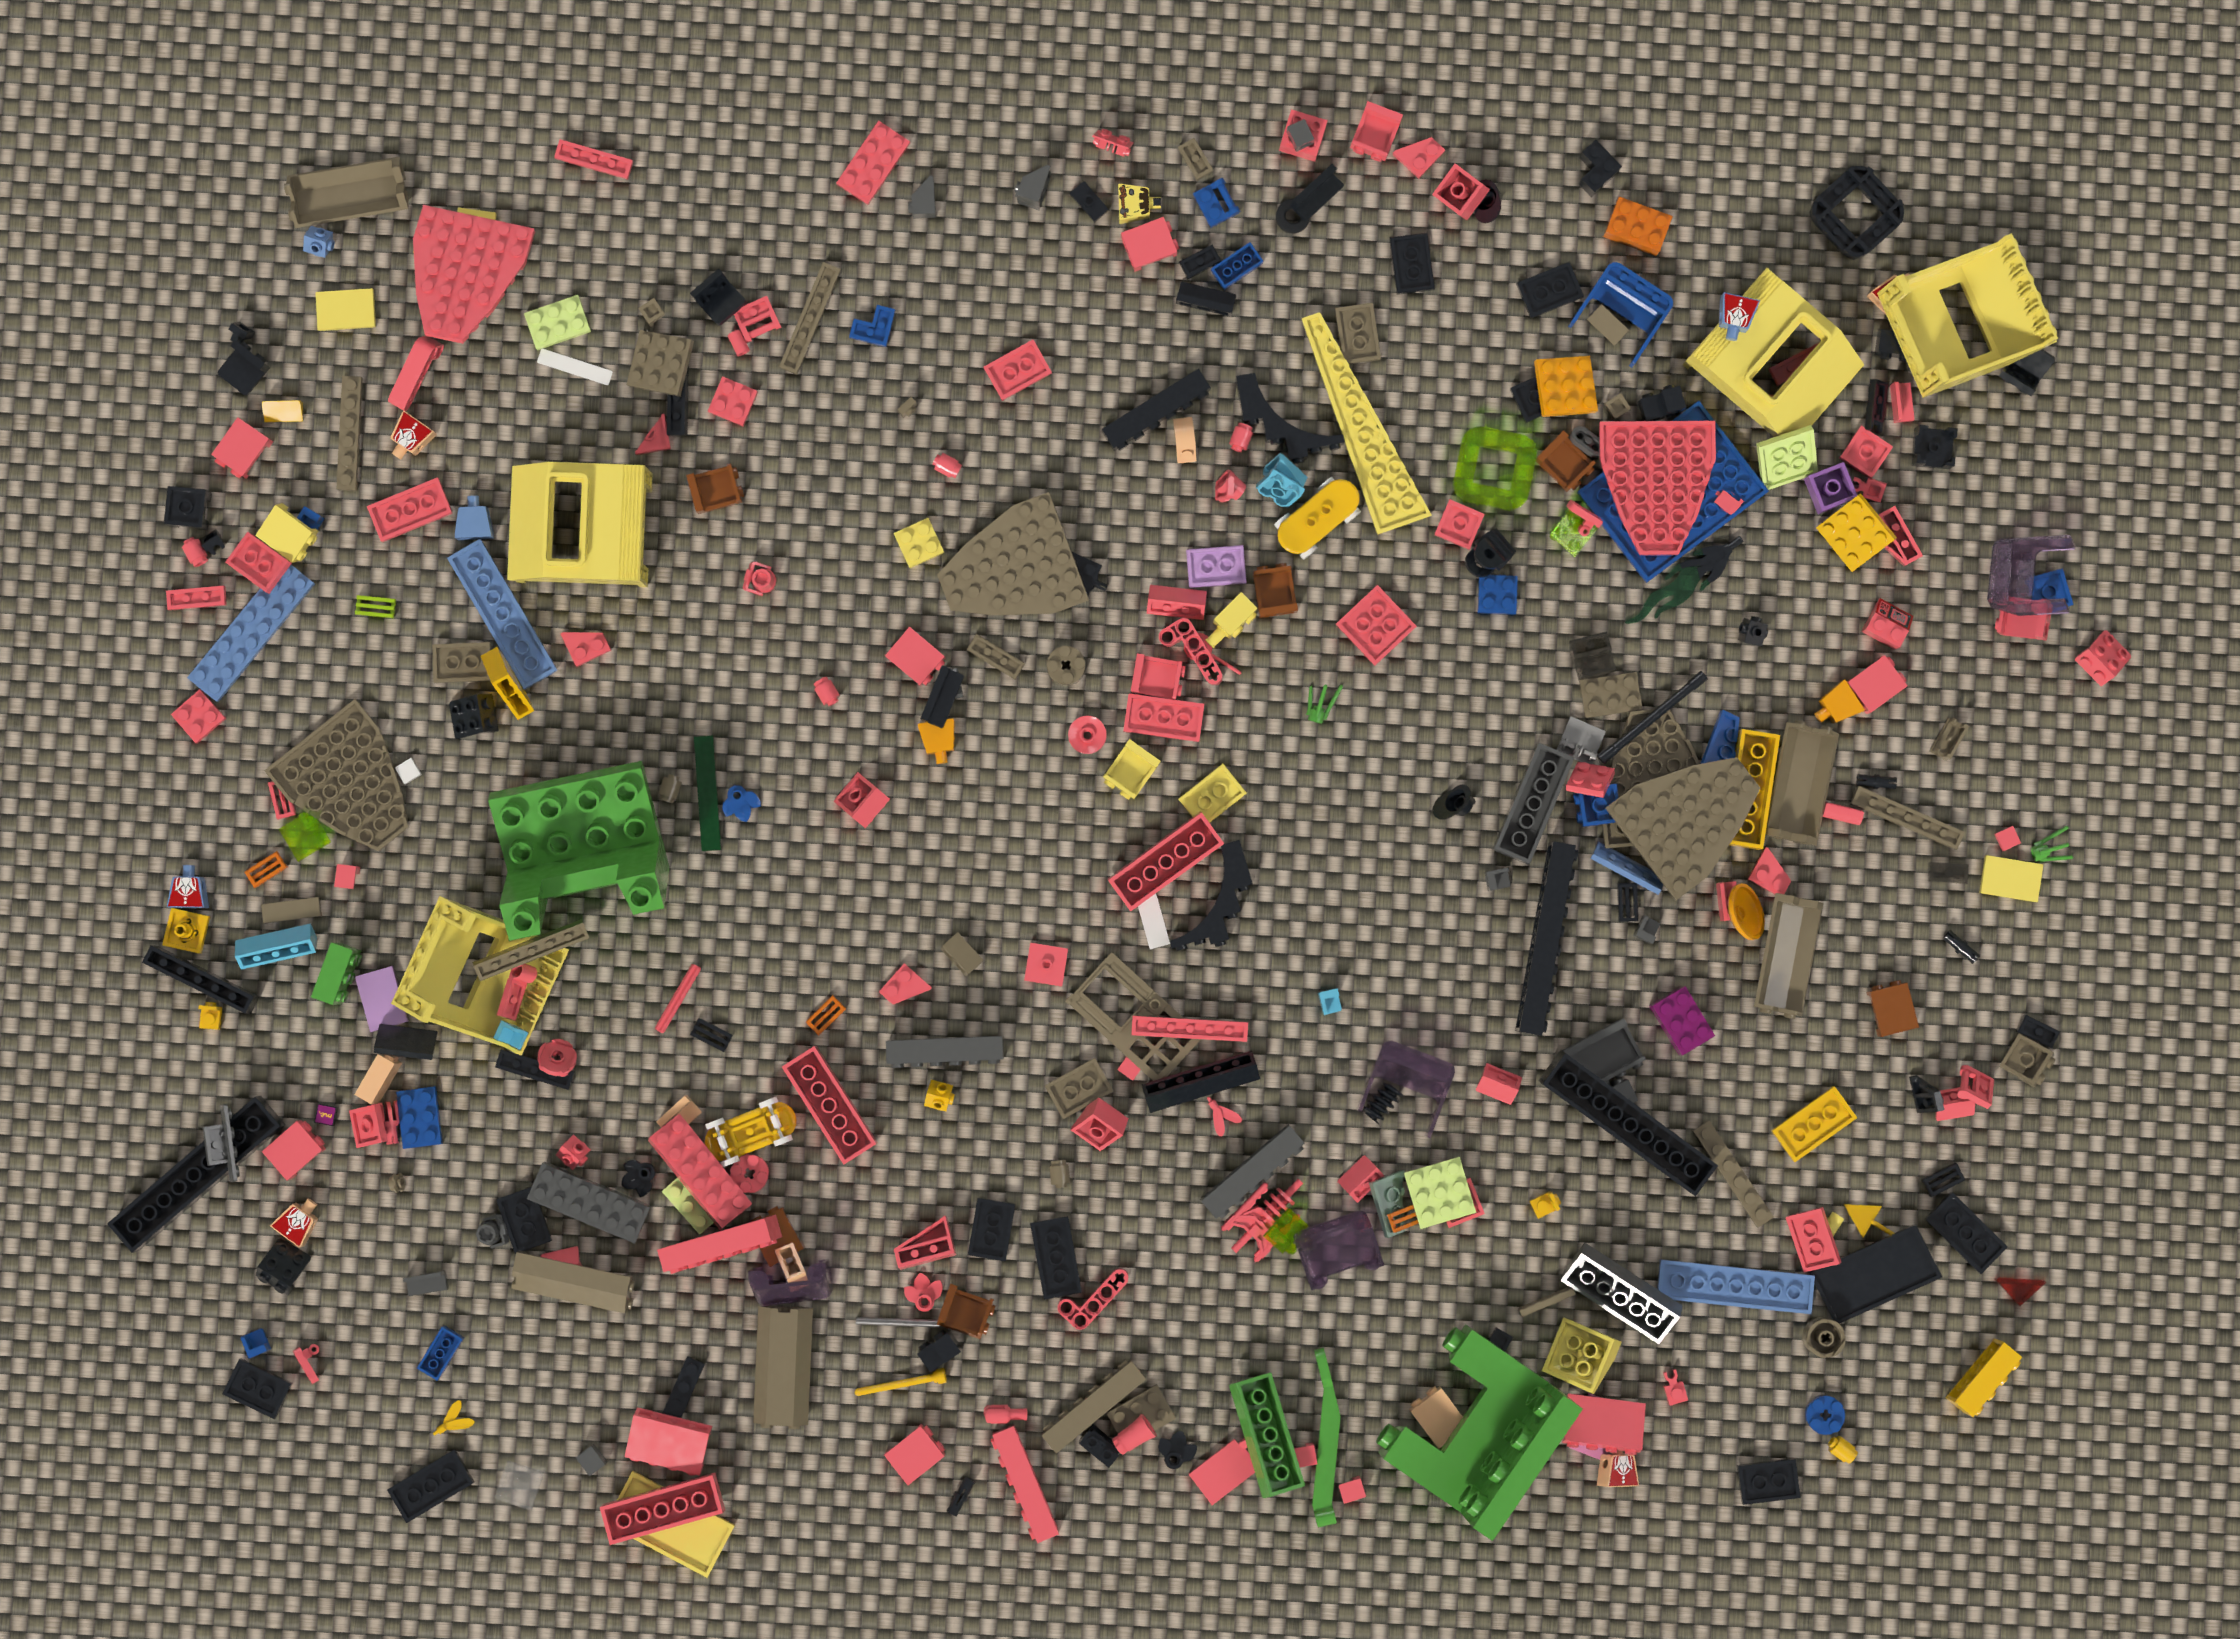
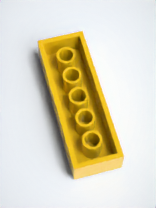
M1746 729L1738 730L1735 757L1739 759L1753 777L1760 790L1742 827L1729 844L1731 846L1761 850L1764 847L1780 735Z

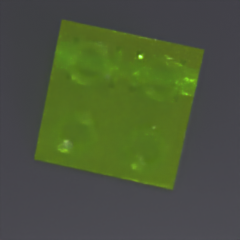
M1568 509L1565 515L1561 517V520L1557 522L1554 529L1550 531L1549 537L1553 541L1556 540L1575 558L1598 528L1594 525L1587 536H1582L1578 532V527L1585 519Z
M307 812L299 814L298 818L279 829L298 862L331 843L319 820Z
M1288 1208L1263 1237L1282 1254L1285 1251L1288 1254H1295L1297 1247L1293 1242L1309 1225Z

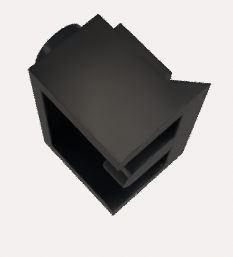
M1094 1424L1089 1427L1079 1440V1444L1108 1468L1119 1456L1120 1452L1116 1449L1112 1439Z

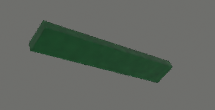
M714 736L694 737L701 849L702 852L717 851L722 849Z

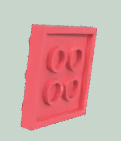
M1378 585L1335 624L1374 666L1417 627Z

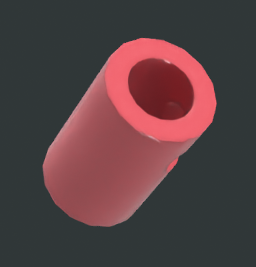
M740 329L727 335L737 356H742L750 351Z

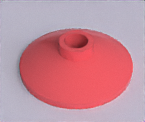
M1093 716L1079 717L1069 728V742L1080 753H1095L1105 744V726L1099 719ZM1085 732L1091 733L1089 739L1084 738Z

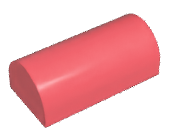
M1830 802L1825 803L1823 817L1855 825L1861 824L1864 815L1862 810Z

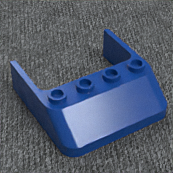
M1613 262L1607 266L1568 327H1573L1590 300L1596 299L1647 333L1645 342L1629 364L1632 368L1673 307V299L1670 295L1622 264Z

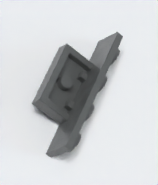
M227 1104L219 1105L222 1124L202 1127L207 1165L227 1163L230 1182L238 1181L237 1177L240 1176L238 1165H235L237 1149L236 1146H233L232 1138L235 1135L233 1127H230L229 1120L232 1119V1112Z

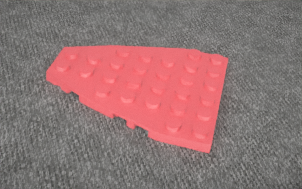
M423 205L413 237L416 296L425 335L463 344L469 338V335L479 327L478 324L485 317L488 318L504 297L508 286L514 283L518 272L525 267L535 229Z
M1715 421L1599 422L1600 463L1619 517L1638 554L1678 555L1698 516L1705 489L1716 460Z

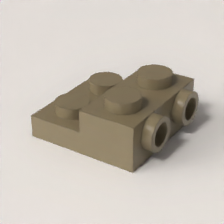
M2019 1033L1999 1067L2035 1088L2037 1084L2041 1085L2046 1077L2043 1073L2047 1068H2052L2056 1059L2053 1058L2054 1052Z

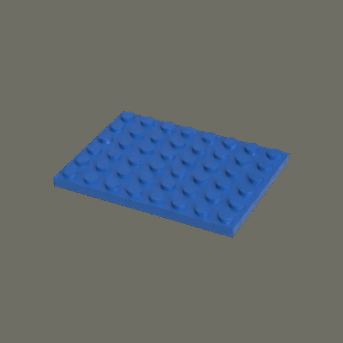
M1698 401L1672 421L1715 420L1701 402ZM1716 422V460L1705 489L1698 516L1678 555L1638 554L1619 517L1604 472L1577 491V494L1589 510L1602 519L1603 528L1646 583L1769 492ZM1725 490L1738 502L1740 499L1744 502L1735 513L1729 515L1714 503L1718 497L1716 495L1717 491L1721 493Z

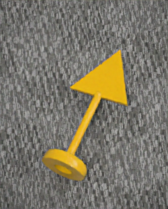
M1844 1204L1862 1238H1864L1871 1224L1888 1235L1894 1234L1893 1231L1874 1220L1882 1206Z

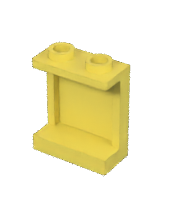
M276 504L255 536L291 563L302 561L307 555L306 550L309 545L312 546L317 540L316 535L319 531L316 528L311 529L288 512L289 507L285 504Z
M1129 739L1118 757L1104 774V783L1112 789L1114 787L1120 789L1121 792L1119 794L1126 799H1135L1161 761Z

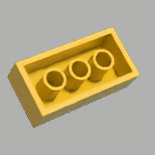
M1994 1338L1945 1398L1963 1413L1971 1417L1979 1415L1984 1408V1403L1995 1396V1390L1998 1386H2002L2008 1380L2007 1375L2019 1367L2022 1356L2005 1342Z

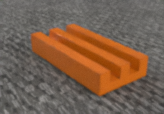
M276 851L244 873L253 887L257 888L287 869L288 866L284 863L279 852ZM272 859H277V861L267 866L253 876L251 875L252 872L262 867ZM277 865H281L273 872L269 873L259 881L255 882V879L259 878L260 876H262L269 870L273 869Z
M832 995L806 1023L819 1036L846 1008ZM833 1001L835 1004L813 1025L811 1022ZM839 1007L840 1010L818 1030L817 1027Z
M1413 1204L1387 1214L1393 1233L1418 1224L1416 1219L1398 1227L1395 1225L1415 1217V1212L1396 1220L1393 1219L1394 1216L1414 1209Z

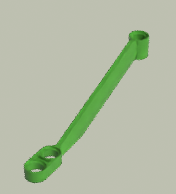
M1324 1348L1314 1350L1324 1388L1312 1501L1318 1528L1337 1523L1332 1499L1341 1417Z

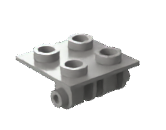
M1570 716L1556 750L1574 757L1579 762L1592 764L1597 757V751L1606 731Z

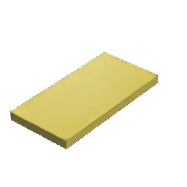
M632 1471L617 1500L663 1486ZM715 1515L634 1539L708 1578L735 1524Z

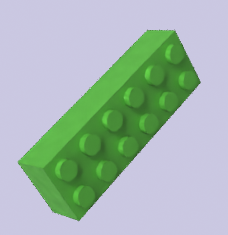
M1272 1373L1230 1384V1391L1262 1498L1272 1497L1304 1487L1305 1483Z

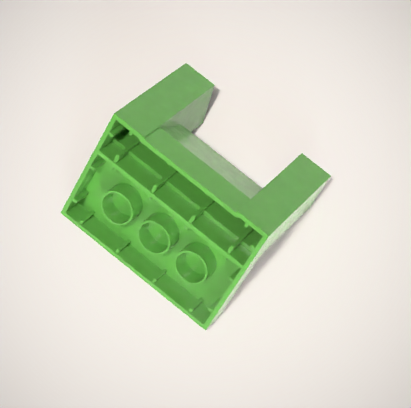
M642 761L490 792L488 802L508 871L499 906L509 941L539 935L548 899L618 884L633 915L665 907L669 863Z
M1465 1324L1462 1330L1454 1327L1446 1336L1442 1346L1448 1350L1449 1359L1452 1364L1483 1384L1484 1387L1441 1450L1407 1427H1394L1391 1424H1387L1383 1428L1376 1443L1381 1446L1378 1453L1384 1460L1458 1510L1475 1530L1493 1541L1583 1408L1556 1386Z

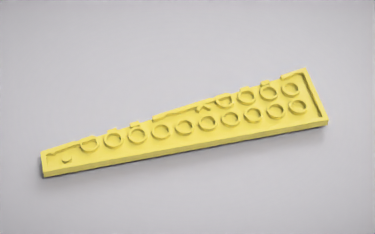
M1321 313L1302 318L1304 329L1341 434L1344 435L1345 445L1377 535L1432 516L1422 496L1416 489L1412 478H1410L1405 469L1406 467L1400 460L1395 447L1389 440L1369 400L1362 391L1358 380L1351 371L1347 360H1345Z

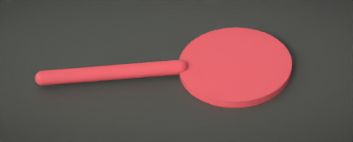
M1198 633L1216 661L1237 674H1241L1240 670L1212 654V647L1205 641L1208 636ZM1192 639L1189 642L1190 648H1197L1199 640ZM1184 645L1185 654L1189 659L1194 661L1191 654ZM1202 655L1199 658V661H1203L1207 659L1209 656Z

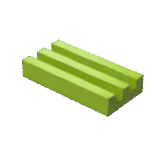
M357 595L355 615L394 619L396 599ZM362 600L391 603V606L364 604ZM361 607L391 611L390 614L361 611Z

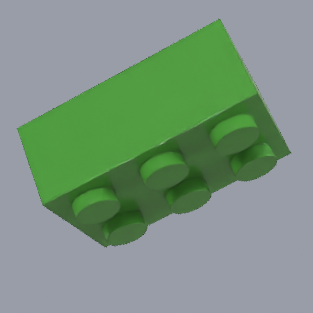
M331 942L311 997L331 1005H342V1002L347 1000L349 994L347 988L354 981V969L361 962V950L342 943Z

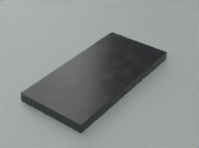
M1916 1224L1841 1257V1263L1838 1265L1809 1272L1810 1275H1815L1814 1283L1833 1321L1839 1324L1943 1277Z

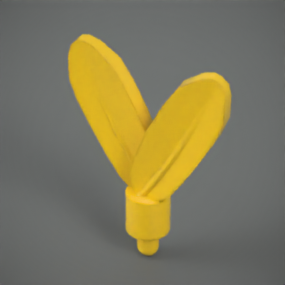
M457 1400L451 1405L443 1424L436 1428L437 1430L433 1432V1435L442 1434L446 1430L466 1429L471 1427L475 1421L470 1418L456 1419L462 1407L461 1401Z

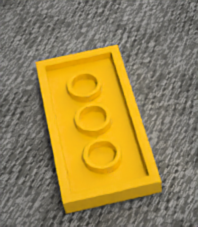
M1833 1086L1771 1131L1792 1161L1796 1162L1857 1119V1116L1837 1088Z

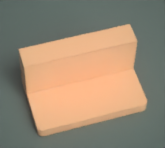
M685 1095L656 1122L662 1128L678 1114H681L685 1121L690 1124L702 1111L688 1095Z

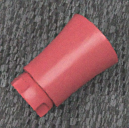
M1141 1414L1128 1427L1119 1432L1112 1439V1442L1116 1449L1124 1455L1144 1442L1157 1437V1434L1148 1419Z

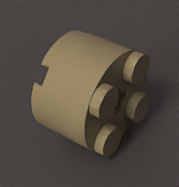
M1071 646L1056 648L1047 660L1048 674L1056 684L1061 686H1070L1078 683L1085 673L1083 655ZM1070 662L1071 669L1068 670L1066 668L1065 670H1062V663Z
M1816 1317L1810 1320L1804 1327L1802 1341L1811 1353L1821 1358H1829L1838 1355L1843 1350L1845 1334L1842 1326L1836 1321L1826 1317ZM1822 1334L1827 1338L1825 1341L1821 1338Z

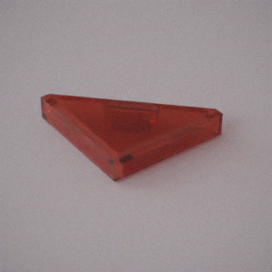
M1995 1278V1281L2018 1306L2026 1302L2046 1283L2044 1280Z

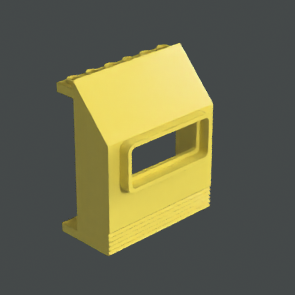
M2012 233L2004 236L1996 243L1908 276L1901 274L1877 293L1922 398L2006 367L2057 342L2058 339L2057 330L2049 319V312L2041 301V294L2034 285V278L2026 267V260L2021 255L2018 242ZM1958 283L1961 284L1990 352L1972 359L1968 358L1939 290Z
M1766 268L1742 295L1743 297L1760 300L1746 333L1739 332L1737 341H1730L1726 339L1727 329L1719 327L1718 323L1682 365L1687 369L1692 366L1773 437L1809 425L1812 426L1860 371L1864 363L1838 327L1772 273L1769 268ZM1803 324L1821 341L1774 396L1771 397L1752 379L1798 325Z
M542 462L512 466L507 580L516 581L517 583L538 581L624 584L648 587V568L643 564L646 493H652L653 474L645 465ZM556 482L582 483L578 559L552 558Z
M439 896L391 1004L422 1022H432L500 1045L516 1054L522 1055L569 949L563 948L525 963L537 969V977L532 983H527L516 1021L497 1015L511 969L482 981L477 976L463 1008L448 1003L480 932L495 937L487 956L540 935L509 941L504 920ZM501 1020L529 1032L520 1050L493 1038Z

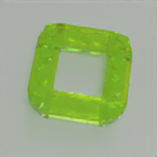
M1482 426L1470 428L1460 442L1452 488L1457 497L1465 503L1469 502L1504 509L1505 511H1513L1520 508L1528 499L1537 457L1535 442L1522 434ZM1480 447L1517 455L1510 490L1473 483Z

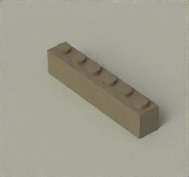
M1132 1359L1130 1361L1124 1360L1117 1366L1119 1370L1114 1374L1108 1373L1102 1379L1104 1382L1101 1385L1097 1386L1095 1384L1087 1391L1089 1395L1084 1399L1082 1397L1078 1398L1072 1404L1074 1407L1069 1411L1065 1409L1057 1416L1059 1419L1054 1424L1049 1422L1043 1427L1042 1437L1056 1454L1146 1380V1376Z

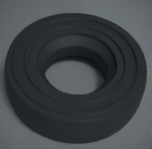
M1288 199L1279 205L1276 212V221L1283 231L1291 234L1299 233L1307 227L1310 219L1305 222L1300 217V220L1296 223L1288 222L1286 213L1292 209L1290 205L1293 199Z

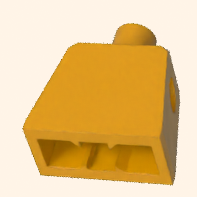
M1843 680L1818 701L1822 709L1814 713L1820 723L1829 718L1834 724L1861 713L1865 709L1847 681Z
M954 718L947 719L943 728L927 722L919 723L918 729L926 753L928 755L935 754L936 764L948 763L946 752L954 751Z

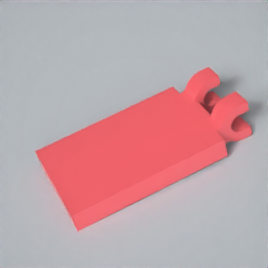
M1234 1438L1189 1473V1476L1211 1505L1215 1504L1255 1473L1250 1454L1246 1450L1245 1438L1240 1442H1237Z

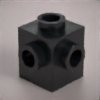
M1751 616V619L1744 618L1739 626L1740 634L1738 640L1762 647L1763 641L1768 635V624L1762 622V618Z

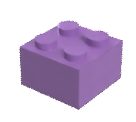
M1844 462L1811 474L1804 479L1817 514L1844 505L1857 496Z

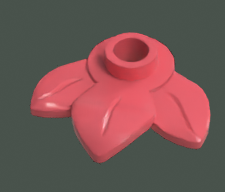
M919 1273L915 1278L914 1286L904 1287L905 1297L908 1301L915 1303L918 1310L923 1312L929 1311L934 1306V1300L938 1299L942 1294V1282L937 1280L931 1283L926 1275ZM923 1298L928 1299L927 1305L921 1303Z

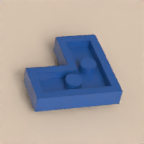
M877 305L872 323L853 319L849 338L887 347L896 310Z

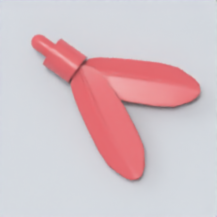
M1210 1096L1207 1097L1208 1104L1213 1110L1214 1128L1219 1136L1222 1137L1225 1132L1223 1118L1234 1123L1242 1122V1118L1238 1113L1218 1105L1215 1099L1212 1100Z

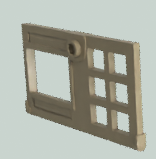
M1111 952L1065 1002L1068 1005L1070 1004L1153 1081L1167 1077L1201 1039H1190L1183 1047L1174 1038L1162 1037L1156 1045H1153L1144 1036L1131 1035L1132 1015L1120 1027L1092 1002L1083 991L1105 968L1142 1002L1132 1015L1158 1017L1165 1011L1172 1018H1183ZM1137 1039H1140L1151 1049L1143 1059H1140L1129 1049ZM1166 1040H1169L1180 1050L1172 1060H1169L1158 1050ZM1154 1053L1167 1064L1159 1074L1146 1064Z

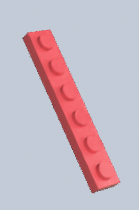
M1132 1015L1131 1035L1247 1042L1248 1022Z

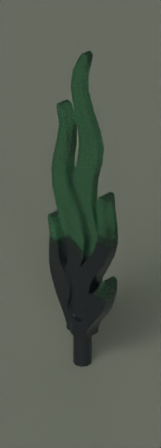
M1738 536L1729 544L1705 547L1695 551L1693 556L1703 555L1705 557L1684 561L1675 566L1664 580L1666 581L1677 572H1681L1679 576L1668 586L1651 593L1641 612L1636 617L1625 621V624L1637 623L1643 620L1653 607L1666 597L1674 595L1670 602L1657 609L1654 615L1655 619L1662 612L1684 603L1691 596L1702 576L1711 571L1710 576L1699 588V591H1703L1707 585L1720 577L1726 567L1730 554L1733 552L1732 550L1743 543V539Z

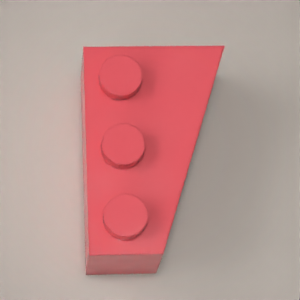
M1896 506L1879 514L1881 519L1897 537L1884 548L1903 566L1923 556Z
M946 1216L940 1218V1220L894 1249L897 1265L900 1270L957 1255Z

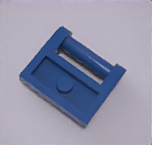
M1223 178L1193 193L1210 228L1241 212L1239 207L1233 202ZM1216 189H1219L1229 208V211L1226 213L1214 193Z

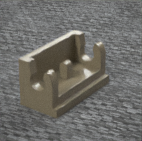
M1602 304L1587 319L1614 346L1629 332Z
M1948 718L1929 752L1945 761L1950 760L1969 726L1957 722L1955 718Z
M958 932L941 947L945 955L966 977L984 961Z

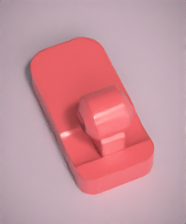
M1570 499L1566 505L1573 513L1585 519L1578 527V532L1582 536H1587L1594 525L1597 528H1600L1603 521L1600 517Z
M312 1344L303 1351L300 1347L293 1350L295 1357L311 1384L319 1381L307 1360L312 1355L318 1354L319 1346L316 1344Z

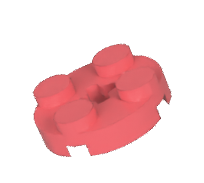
M553 1039L552 1042L544 1043L538 1051L539 1069L549 1075L567 1076L576 1065L577 1053L573 1049L572 1044L566 1040ZM560 1055L561 1060H554L552 1056Z
M752 1154L739 1157L740 1161L733 1163L730 1169V1177L743 1193H754L761 1190L766 1185L769 1177V1167L766 1161ZM747 1168L755 1171L753 1179L745 1177Z

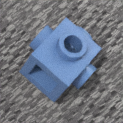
M311 226L304 235L303 251L324 258L329 251H333L335 245L333 232Z

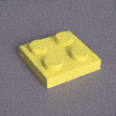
M929 518L894 533L909 568H913L944 553Z

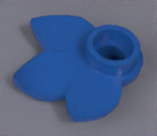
M734 785L729 788L727 792L728 798L723 802L722 809L725 816L735 814L739 820L747 822L751 815V808L760 807L761 801L754 792L746 791L740 785ZM735 792H739L741 796L739 798H735L733 794Z

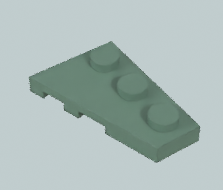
M1399 1170L1369 1182L1385 1238L1405 1232L1404 1229L1393 1233L1387 1216L1389 1213L1404 1208V1170ZM1405 1212L1394 1216L1393 1219L1396 1220L1404 1217ZM1405 1221L1395 1224L1396 1227L1405 1224Z

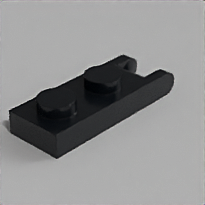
M1870 379L1865 429L1871 431L1874 424V432L1880 434L1883 431L1888 383L1878 379Z

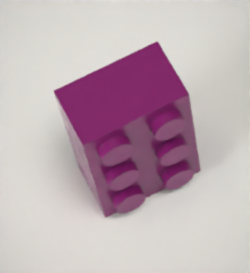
M1686 986L1679 987L1649 1005L1677 1054L1680 1056L1715 1037Z

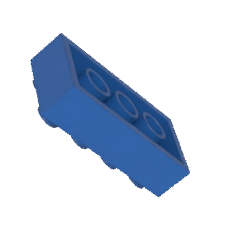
M1249 242L1211 268V272L1223 290H1226L1261 266L1264 261L1251 242Z
M442 1326L417 1369L436 1381L440 1380L463 1342L464 1337L448 1327Z

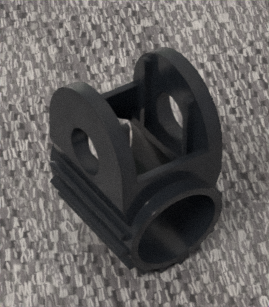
M1496 528L1474 542L1476 546L1467 553L1465 565L1472 575L1483 578L1490 575L1496 569L1500 571L1514 556L1516 550Z

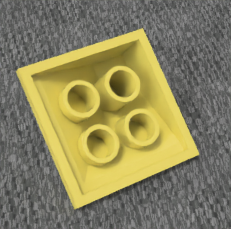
M1563 1317L1542 1371L1594 1394L1614 1362L1622 1342Z

